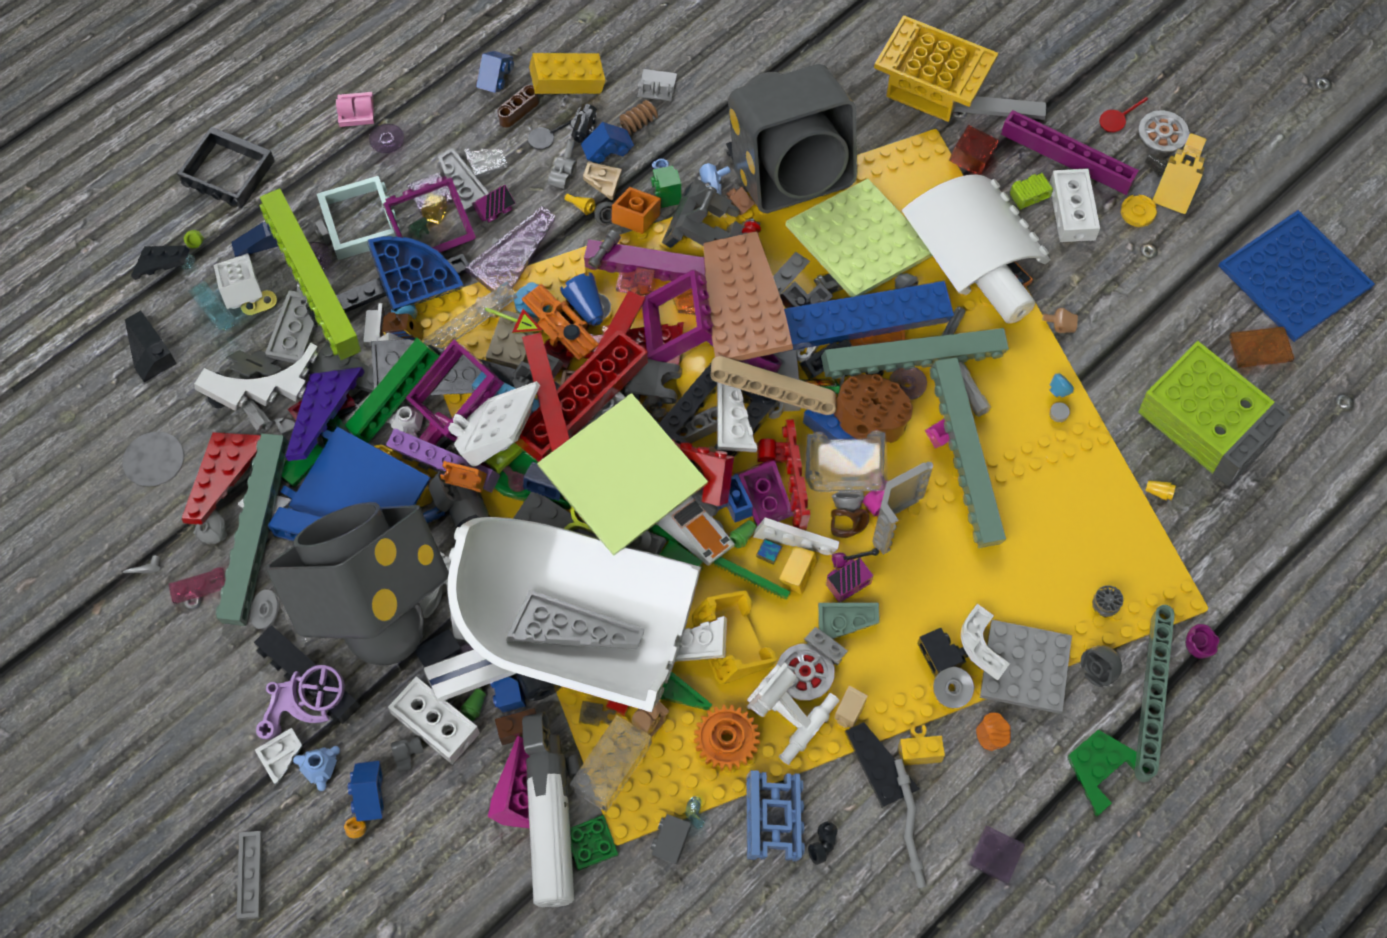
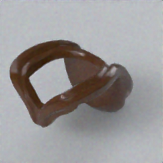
M833 509L831 511V533L836 537L848 538L862 532L868 525L869 514L866 510L857 509L854 513L844 509ZM836 516L851 518L853 521L852 529H836Z

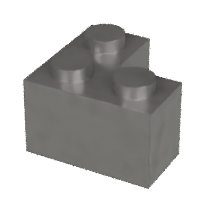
M794 281L780 297L785 308L826 302L833 295L821 283L807 294Z

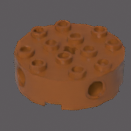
M859 374L849 377L841 385L839 394L836 397L834 416L841 422V428L855 439L869 444L880 445L881 442H895L904 434L907 423L911 419L913 407L909 397L900 388L898 383L882 378L878 374Z

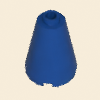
M588 272L590 276H585L583 273L566 282L567 286L564 289L561 287L560 292L588 325L597 326L603 322L602 319L605 317L594 275Z

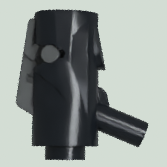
M582 104L570 123L571 128H573L572 138L578 143H582L594 131L593 124L596 122L597 109L590 104Z

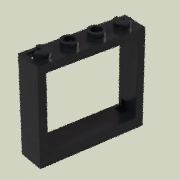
M210 127L177 174L183 186L196 189L201 194L206 193L216 200L225 201L230 206L243 208L275 160L271 150ZM216 144L260 161L237 194L193 177Z

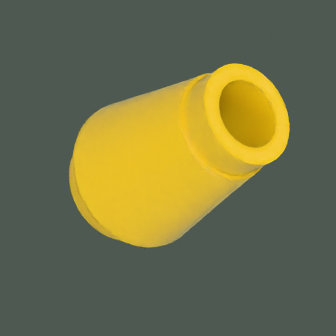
M1148 480L1146 492L1165 501L1167 499L1172 500L1176 485H1172V482Z

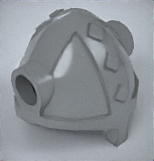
M216 510L212 512L203 525L197 524L193 531L195 536L201 542H206V544H216L227 537L224 519Z

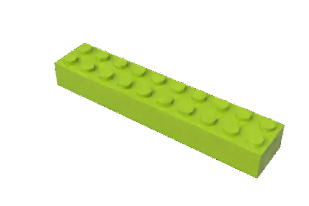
M279 188L260 196L262 204L259 207L263 213V218L266 224L269 225L274 239L276 238L277 245L281 253L284 254L288 267H291L292 274L296 282L299 283L303 296H306L307 303L311 311L314 312L315 319L318 325L321 326L325 339L329 341L334 356L338 355L340 360H344L361 352L357 335L281 189Z

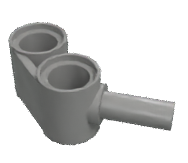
M568 139L565 155L558 156L555 170L550 172L548 185L564 190L567 189L577 166V161L571 157L574 140Z

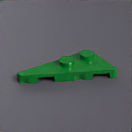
M671 671L668 682L662 686L664 687V692L660 699L703 710H709L712 707L709 701Z

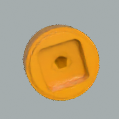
M356 817L348 819L344 824L346 835L349 838L363 836L366 832L365 821H357Z

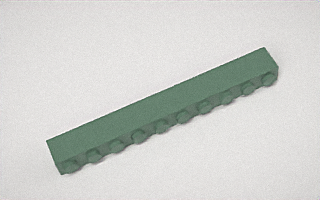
M1004 328L828 349L821 355L825 377L837 379L849 374L853 377L868 372V374H875L881 370L892 372L897 370V368L909 370L921 365L925 368L932 366L935 361L957 358L958 363L967 362L969 359L980 361L986 357L997 359L1003 357V354L1009 347Z
M950 358L935 361L930 368V376L935 382V395L939 397L940 414L944 416V429L949 435V448L954 454V467L958 469L959 486L964 491L963 501L969 510L968 520L973 525L974 542L978 544V548L1000 545L1006 540L958 359Z
M261 433L260 440L257 442L256 458L252 461V474L248 478V491L243 498L244 507L239 515L238 530H236L234 535L235 544L234 548L230 551V564L225 572L226 581L225 585L221 588L220 605L216 608V618L223 624L246 626L269 532L268 524L272 519L286 460L285 455L289 445L288 440L283 435Z

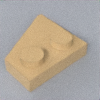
M588 162L583 174V180L607 198L613 200L622 169Z

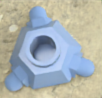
M333 746L330 749L324 747L307 751L303 755H296L293 758V762L299 765V770L310 783L316 784L319 791H324L327 787L326 781L331 778L337 760L335 758L340 753V748Z

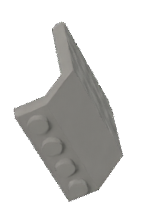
M932 462L922 463L887 482L872 540L875 548L880 550L883 555L890 551L889 546L892 545L893 531L897 527L895 523L898 522L895 514L924 498L933 469Z

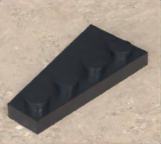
M863 722L846 730L845 734L881 807L883 808L904 798L902 788L898 785L897 781L898 773L894 762L895 759L868 726ZM910 778L911 783L909 785L911 792L914 793L920 790V788Z

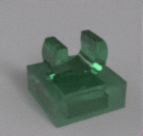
M425 217L407 227L410 233L415 231L417 239L421 238L420 230H424L426 235L429 234V229L425 227L428 224Z

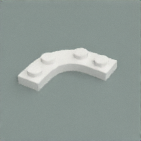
M977 604L962 625V645L972 662L996 680H999L1010 663L994 653L986 645L983 631L994 615Z

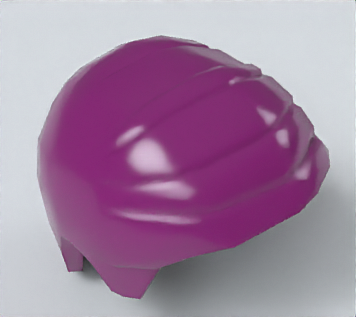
M1197 624L1187 633L1185 646L1194 657L1200 659L1209 658L1218 651L1219 637L1215 635L1209 626Z

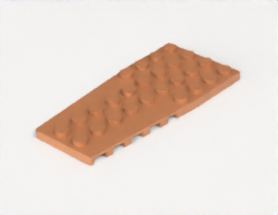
M752 232L704 243L707 292L709 294V306L711 308V321L713 323L711 337L715 357L722 356L735 361H742L792 350L793 346L783 303L758 233Z

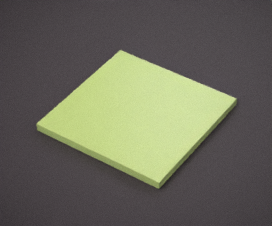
M632 393L537 463L538 467L613 556L708 483Z

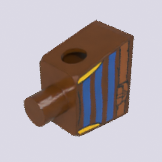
M389 312L384 316L382 333L383 335L392 333L400 338L410 340L419 338L422 341L423 326L410 314Z

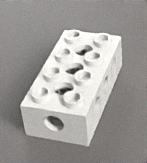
M1054 170L1049 183L1053 188L1051 196L1060 242L1096 240L1100 225L1089 170Z
M415 677L388 706L394 717L451 764L460 757L480 734L478 727L446 700L437 702L433 690L418 677ZM418 706H423L420 710H415ZM438 718L436 722L430 723L432 719ZM448 731H453L451 735H445Z

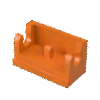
M447 461L443 462L442 466L446 469L445 475L441 474L440 477L442 480H445L446 484L482 493L487 473Z

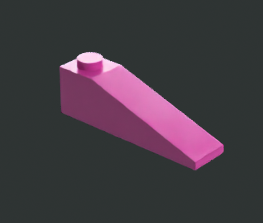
M520 736L514 742L491 798L488 817L504 826L529 828L526 759L530 755L525 752L523 738Z

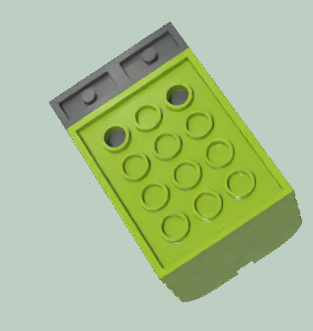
M1198 340L1146 392L1138 411L1141 416L1228 487L1273 442L1291 415Z

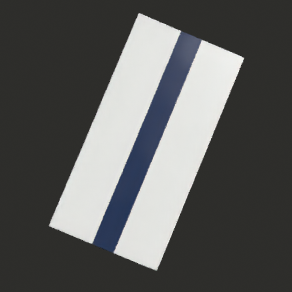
M475 650L424 668L437 702L516 674L489 662Z

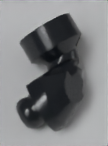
M825 821L818 827L817 833L822 844L815 842L808 846L809 856L815 865L826 862L827 856L834 850L838 829L830 821Z

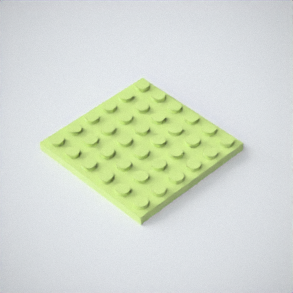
M869 179L787 220L785 224L851 297L863 295L933 256L911 223Z

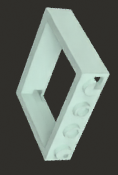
M379 176L317 194L338 260L370 251L367 245L368 239L381 236L396 237L386 214L390 226L389 230L340 244L328 207L329 204L378 190L383 205L386 202L385 199L389 198V195L385 196L387 189L385 183L380 182ZM393 209V210H392L393 215H394V217H395V220H397L396 215H395V212H394V209Z

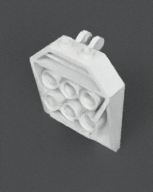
M537 381L487 399L467 420L463 416L455 414L453 418L454 423H450L448 430L451 434L458 436L454 446L472 467L479 465L498 452L506 450L511 444L518 441L531 414L533 400L540 387Z

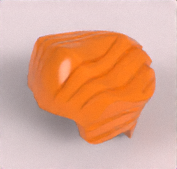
M993 712L987 714L976 728L978 741L986 750L1001 749L1011 742V726L1000 713Z

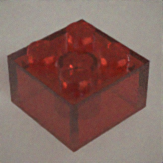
M968 125L954 147L949 161L976 175H981L1000 140Z

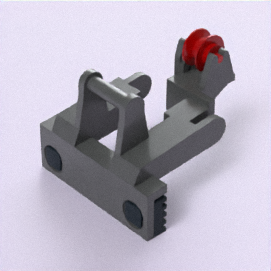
M696 178L686 187L661 243L671 248L685 235L703 246L706 242L752 232L760 233L761 227L760 223L756 222L753 218L746 220L742 225L735 221L727 227L726 231L717 226L712 228L703 223L702 221L707 216L708 211L720 218L725 213L737 217L740 210L731 204V200L718 194L714 187H705L706 183ZM696 204L700 206L699 208L694 210Z

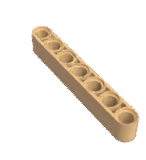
M722 356L713 358L711 362V379L715 382L824 415H831L836 411V394L830 389Z

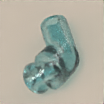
M693 796L687 803L685 814L695 828L699 829L705 824L699 816L702 802L699 797Z

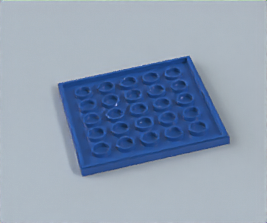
M1299 210L1221 261L1218 265L1293 342L1300 339L1375 285Z

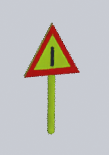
M485 308L487 312L516 322L512 333L543 331L524 309H522L519 318L516 319L490 308Z

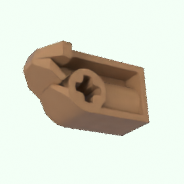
M660 701L652 712L638 708L632 717L633 729L649 741L665 723V716L669 713V710Z

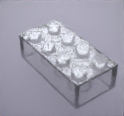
M616 715L571 781V790L607 812L651 746V736Z

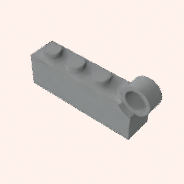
M796 350L775 353L774 355L782 361L778 374L799 380ZM779 401V409L773 411L768 418L776 419L782 415L783 411H800L801 407Z

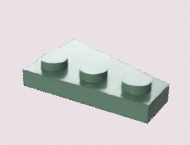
M818 603V629L831 639L879 624V603Z

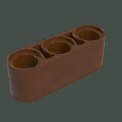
M533 85L523 87L498 108L499 124L502 127L508 128L513 126L539 104V95L535 94Z

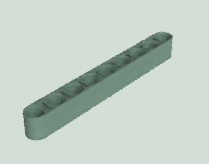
M1168 605L1159 606L1151 617L1134 771L1136 778L1141 782H1149L1158 773L1174 624V611ZM1159 614H1163L1167 619H1162ZM1157 632L1162 633L1165 638L1159 637ZM1155 651L1162 653L1163 657L1157 656ZM1153 670L1159 671L1161 676L1155 675ZM1151 689L1157 690L1159 695H1154ZM1149 708H1153L1157 715L1151 714ZM1146 727L1152 728L1155 734H1150ZM1144 747L1150 748L1153 754H1148ZM1142 767H1147L1151 774L1144 773Z

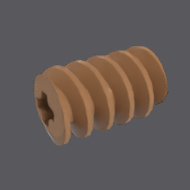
M644 100L642 104L633 107L631 111H626L625 114L620 115V124L631 135L630 129L633 132L637 131L636 126L642 129L641 123L645 126L648 125L647 119L653 122V116L657 119L658 113L652 103Z

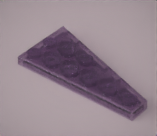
M541 206L465 267L466 272L505 302L554 223L555 215Z

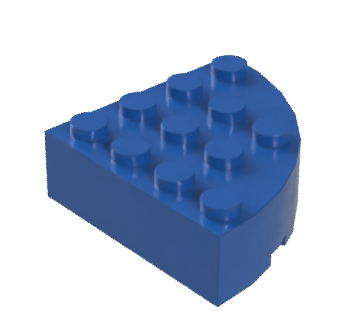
M381 236L368 239L367 245L391 309L395 312L404 306L417 305L463 288L464 285L453 266L437 250L427 244L406 237Z

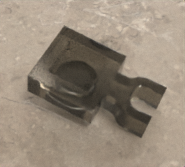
M582 701L578 722L599 726L601 720L608 725H614L615 721L609 720L607 715H615L616 710L602 711L603 704Z

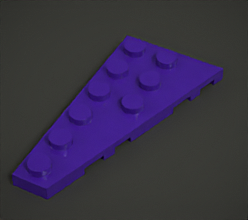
M362 367L310 374L285 455L288 461L307 459L317 444V438L320 433L325 432L328 428L326 425L328 421L334 419L346 401V395L349 390L354 389L357 385L355 382L357 378L362 377L365 373Z

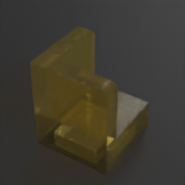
M428 193L421 208L423 219L440 224L448 207L446 197Z

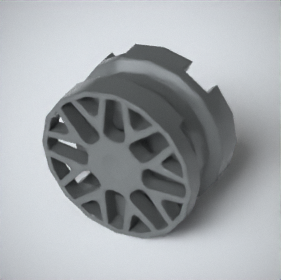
M1103 586L1094 595L1092 606L1095 612L1097 611L1101 616L1111 617L1120 610L1124 601L1123 595L1114 586Z

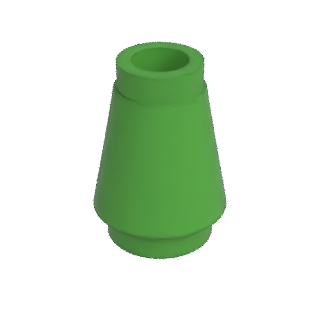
M748 520L730 533L729 538L734 542V547L741 548L747 544L756 529V525L752 521Z
M475 689L461 706L460 713L470 721L478 718L486 696L485 692Z

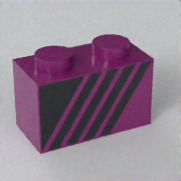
M506 185L500 186L472 202L481 221L487 220L488 223L498 218L496 214L500 212L505 214L512 210V205L516 204Z
M860 557L855 561L851 559L840 570L835 569L828 574L826 586L836 600L841 603L870 585L873 580V574Z

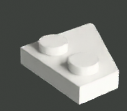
M290 728L258 747L255 751L273 783L276 785L303 746L294 730Z

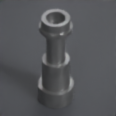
M609 229L604 241L599 246V251L594 258L590 257L588 264L597 269L601 265L600 261L603 256L609 253L614 244L619 242L621 239L620 235Z

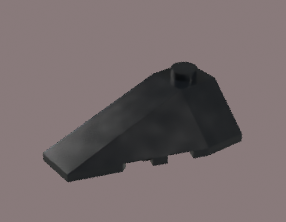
M141 310L125 319L133 365L144 383L177 364L171 352Z

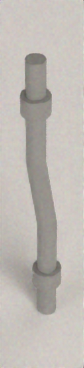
M898 759L894 761L898 773L897 781L898 785L902 788L908 809L904 838L911 861L909 863L911 872H914L918 889L926 887L922 872L924 869L922 861H919L913 839L916 807L909 785L911 783L910 777L906 774L903 760Z

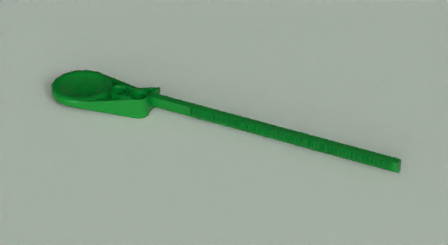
M523 451L499 473L500 477L494 487L495 490L505 497L525 501L531 491L523 489L524 475L532 462L538 463V461ZM563 495L559 501L546 497L563 509H571V505L567 500L563 499ZM656 524L647 530L650 533L665 538L666 541L671 540L685 550H688ZM722 557L713 562L715 566L718 565V568L721 567V570L724 568V572L728 570V573H734V576L738 575L741 579L744 578V581L748 580L747 583L750 581L751 584L754 583V586L757 585V588L760 586L761 589L764 588V591L767 590V593L769 591L771 594L774 593V596L777 595V598L780 596V599L784 598L787 600L790 596V591Z

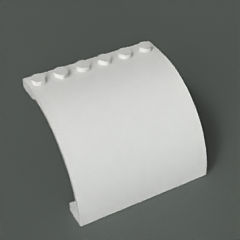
M966 175L946 181L925 192L902 209V212L958 293L964 295L972 291L969 287L971 284L1006 264L1026 258H1036L1038 262L1043 264L1050 261L1047 255L1049 252L1043 245L1040 246L1037 242L1039 238L1036 234L1029 231L1028 223L1018 216V209L1014 205H1010L1008 202L1010 199L1006 193L1000 191L999 183L995 179L991 180L982 175Z

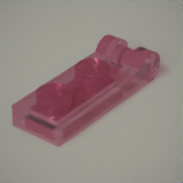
M218 567L210 572L168 584L172 602L177 604L220 591L226 581L223 578L225 575L224 569ZM216 579V582L211 584V580Z

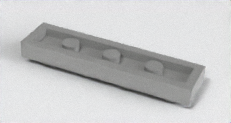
M261 831L239 833L238 920L261 918Z

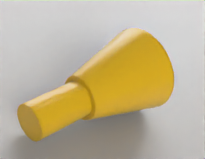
M570 194L565 195L564 199L573 203L584 214L589 215L595 210L596 204L593 198L575 197Z

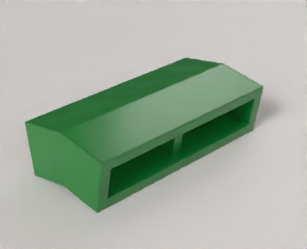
M316 444L307 459L286 460L281 479L294 489L308 475L323 448Z

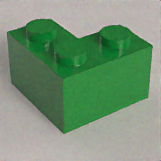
M673 165L653 169V177H650L652 188L655 187L654 195L661 198V208L679 205L682 195L678 170H674Z

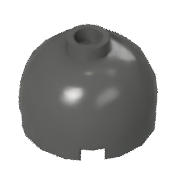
M1094 646L1083 652L1081 656V667H1085L1087 671L1084 675L1097 687L1112 684L1119 678L1122 672V662L1119 655L1108 646Z

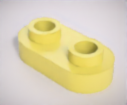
M270 290L261 291L263 297L256 302H252V309H247L246 304L249 302L243 303L240 308L247 315L262 312L275 306L277 302L276 295ZM269 296L271 301L265 303L264 297Z

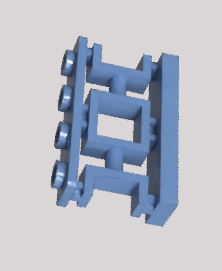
M751 770L747 774V859H765L768 857L767 849L785 850V860L798 861L804 855L805 845L801 840V834L804 833V822L801 821V813L804 810V803L801 801L803 780H800V774H786L784 776V784L767 783L766 772L759 773V771ZM759 781L760 790H771V800L762 799L760 801ZM791 789V801L780 800V791H789ZM767 807L784 808L785 826L767 825ZM760 831L772 832V842L763 841L760 844ZM792 831V843L780 842V833Z

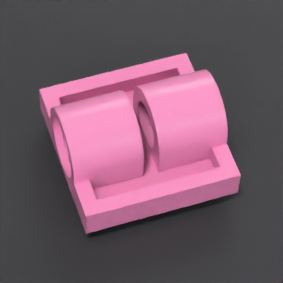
M372 92L338 95L336 109L339 127L374 124Z

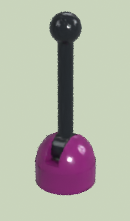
M873 548L869 552L846 556L841 552L833 553L832 562L834 568L839 569L844 567L848 560L869 555L877 556L879 550Z

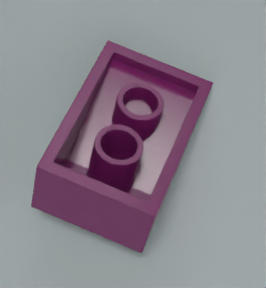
M769 460L735 473L738 474L752 503V517L757 527L764 518L778 522L793 516L794 513L791 512L790 502L775 461Z

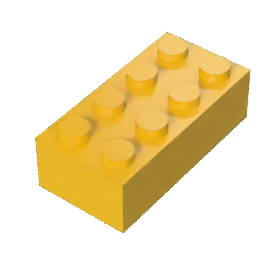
M532 53L529 69L535 94L602 93L605 76L599 53Z

